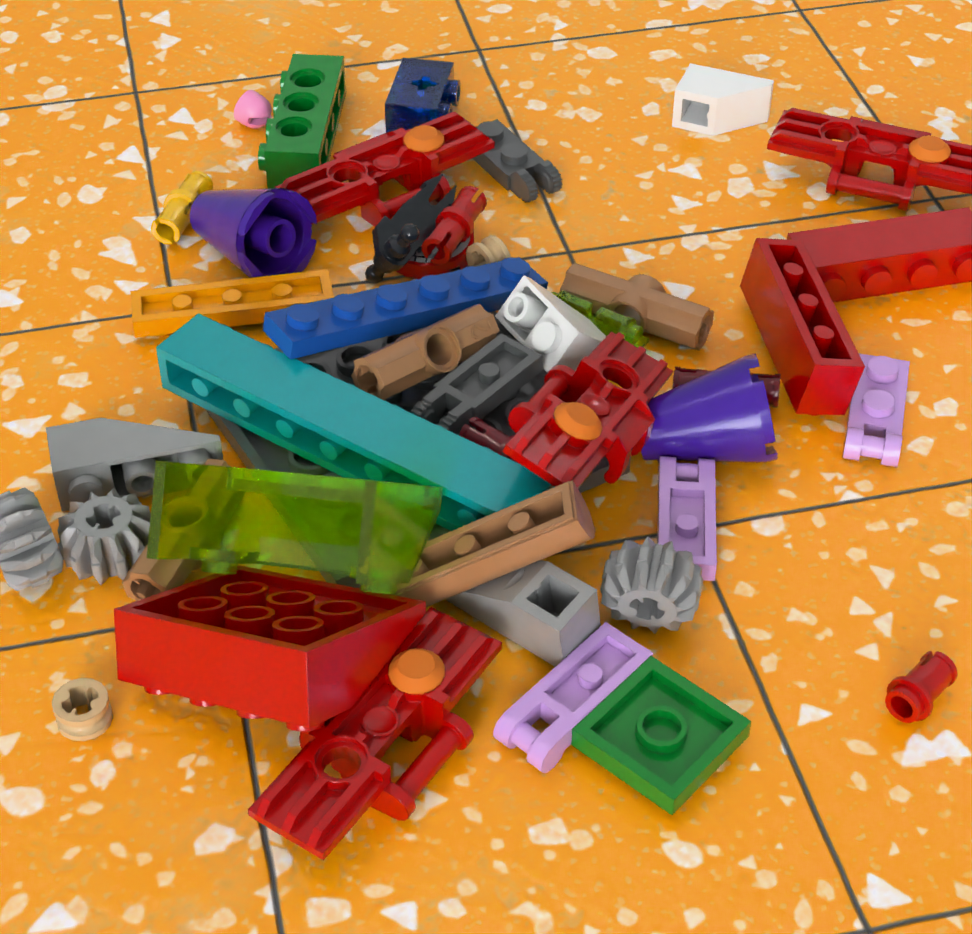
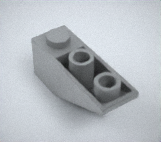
M96 418L46 427L52 473L62 512L69 510L70 502H87L90 491L100 497L106 496L115 488L120 497L136 493L137 497L183 489L188 486L199 468L203 467L207 459L223 460L220 436L215 434L107 418Z
M544 560L446 599V601L554 667L601 626L597 589Z

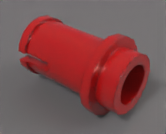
M932 651L925 653L906 676L896 677L888 684L885 697L888 711L896 719L905 723L926 719L932 713L933 702L957 679L958 673L954 662L947 655L936 651L934 656Z

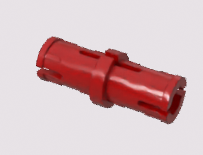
M473 186L462 188L452 205L444 208L435 220L436 228H434L430 236L422 244V253L425 258L431 254L435 247L438 249L430 261L433 264H446L458 244L465 242L472 234L474 221L487 205V199L483 192L474 203L471 201L478 188Z

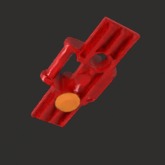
M791 108L783 111L767 144L768 150L823 162L832 167L826 186V193L836 195L837 191L890 202L898 204V209L904 211L909 210L916 186L928 185L972 194V145L943 140L939 137L931 136L929 132L853 116L850 119H844ZM832 139L842 140L844 142L833 141ZM864 162L890 166L894 172L893 184L858 177Z
M453 111L409 130L400 128L395 131L386 132L336 152L333 155L334 160L285 179L283 184L275 186V188L289 189L306 198L316 214L317 222L361 206V217L376 227L384 216L392 219L406 201L422 190L419 187L425 181L441 175L439 172L494 149L495 141ZM442 176L431 194L429 203L433 201L439 203L451 191L450 185L444 176ZM394 178L408 190V192L385 202L380 200L379 186Z
M611 331L588 357L585 356L581 360L576 371L565 365L552 367L545 375V384L528 402H521L509 413L508 421L516 434L505 445L502 452L554 487L573 480L578 489L602 459L606 457L609 462V469L605 472L604 479L607 483L614 484L626 470L630 456L637 455L648 442L655 421L648 403L670 378L673 370L667 367L668 363L662 359L657 361L646 354V349L642 346L637 348L627 342L625 336L620 332L615 334ZM608 380L617 383L620 387L610 383Z
M430 607L351 709L326 720L325 725L320 729L300 732L299 742L302 750L249 807L248 815L322 860L331 853L369 807L399 821L407 820L415 811L416 805L414 800L456 749H465L473 740L474 733L470 725L450 711L502 650V642ZM423 735L432 738L395 783L391 782L390 765L384 763L382 757L397 737L401 736L410 742H417ZM331 762V767L339 772L342 778L329 776L324 772L325 767Z

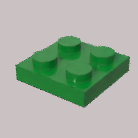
M650 656L572 729L571 745L663 810L673 815L749 737L751 721Z

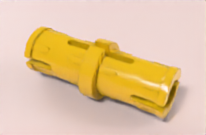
M196 170L192 171L191 175L188 173L179 189L172 190L165 198L163 211L151 225V232L159 242L171 245L175 241L177 242L187 225H191L190 210L194 200L201 193L213 190L214 188L211 178L206 173Z

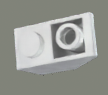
M690 63L675 88L672 127L715 136L765 123L770 115L774 80Z
M527 276L521 278L495 315L519 343L544 356L543 369L547 373L556 365H565L576 371L581 360L585 356L588 357L606 337L587 317Z

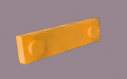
M329 269L130 291L135 338L173 334L198 313L220 324L234 327L264 323L265 312L288 308L294 304H306L334 298Z

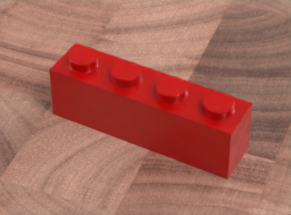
M969 207L793 232L787 235V240L803 241L833 302L972 282V211Z
M756 238L740 288L778 374H781L780 379L795 413L812 416L845 415L865 365L803 241Z

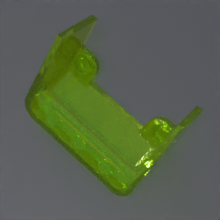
M156 461L147 558L202 560L201 571L218 574H237L238 564H262L346 574L350 578L356 579V584H360V591L397 594V583H410L441 511L443 487L240 467Z

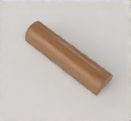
M573 480L363 568L361 570V589L426 601V607H429L593 539L595 537V529L592 517Z

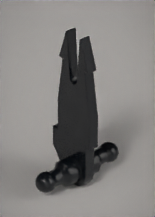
M443 174L425 181L419 187L422 190L406 201L391 220L384 216L373 229L374 264L367 267L365 271V277L369 282H380L383 279L384 273L400 270L416 251L420 254L424 240L436 228L435 220L444 208L451 206L454 202L457 186L437 205L429 203V198Z

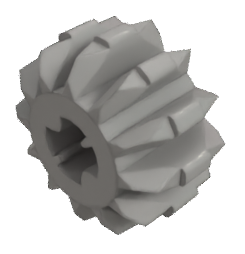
M25 487L14 492L9 490L0 494V569L8 586L16 591L30 586L32 588L48 582L49 578L62 573L63 557L44 511L34 493Z
M113 488L106 496L98 497L90 491L87 502H70L68 514L58 518L59 527L57 531L60 539L58 547L66 566L72 567L79 580L94 576L100 585L109 577L118 576L121 580H124L128 571L155 534L156 527L153 522V514L150 513L149 506L142 505L139 502L136 493L120 497L115 488Z
M647 536L643 544L640 545L634 541L625 540L621 549L611 551L609 560L605 562L600 589L602 593L601 603L611 608V618L630 621L631 629L639 626L648 627L654 634H656L660 627H665L671 631H678L682 622L693 620L695 611L699 608L703 586L702 568L693 563L692 552L675 551L672 541L664 545L655 544Z

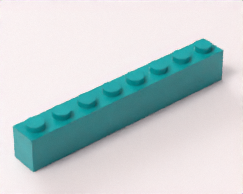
M199 313L156 347L162 388L450 531L554 488L553 485L521 464L497 454L487 447H482L450 432L440 425L433 424L395 404L369 394L353 384L337 379L310 364L303 363L297 359L290 360L284 353L271 346L256 341L231 329L227 325L220 324Z

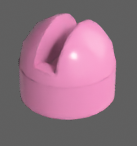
M248 90L237 101L234 109V118L246 127L253 129L266 126L267 119L271 118V104L263 95L254 90Z

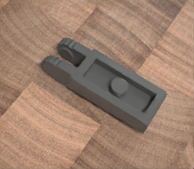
M498 119L483 122L476 126V128L495 141L494 149L472 159L507 191L511 190L516 196L522 198V201H525V203L536 200L538 197L537 184L549 194L560 191L563 184L561 174H559L556 166H553L549 160L544 161Z
M501 333L433 385L434 389L414 405L411 413L433 424L439 422L438 425L459 435L465 423L470 426V418L476 416L483 419L543 371L544 356ZM447 408L448 410H450L448 412V415L444 416L443 419L440 420L445 409Z

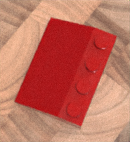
M239 565L115 608L114 624L118 680L143 686L146 693L153 695L175 694L187 697L189 702L195 706L209 707L218 705L236 710L237 715L242 718H269L285 722L286 728L292 731H314L322 728L326 720L352 708L426 614V601Z

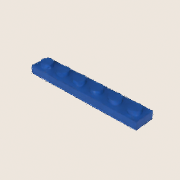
M510 257L494 263L468 266L462 270L439 275H427L421 279L393 285L386 284L375 289L352 294H340L334 298L306 304H294L288 308L265 312L263 331L291 360L425 328L476 304H481L487 312L500 310L523 276L531 278L545 289H547L548 282L520 257Z

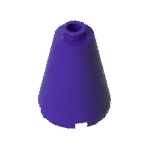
M284 188L208 190L201 193L191 206L190 223L193 230L250 278L302 272L307 267L315 251L317 240L312 239L311 235L312 223L317 225L316 214L309 201L295 191Z
M756 354L743 356L652 398L648 406L655 421L650 438L641 450L643 460H659L660 456L676 457V461H698V458L715 459V462L767 463L777 460L778 454L774 447H765V444L776 442L764 381H759L758 374L750 375L749 371L750 368L760 367Z

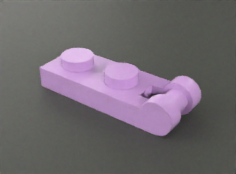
M859 353L865 368L850 402L842 458L859 461L860 456L881 459L880 465L897 467L902 446V429L910 361L893 359L888 356H873Z
M660 456L658 466L657 544L664 545L672 541L675 551L692 552L693 563L702 568L701 577L705 581H715L717 568L715 459L698 458L697 464L678 463L676 462V457Z
M605 622L502 714L494 727V738L509 749L520 748L527 753L526 759L528 763L542 773L549 772L559 762L565 749L571 745L572 729L650 656L653 657V652ZM540 718L550 725L542 733L532 727Z

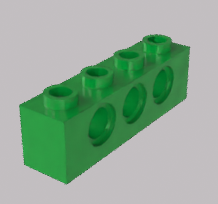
M293 54L288 71H282L280 79L281 94H275L273 101L274 118L267 119L266 143H260L258 151L259 170L266 171L268 188H275V186L283 184L285 179L329 162L346 96L344 56Z

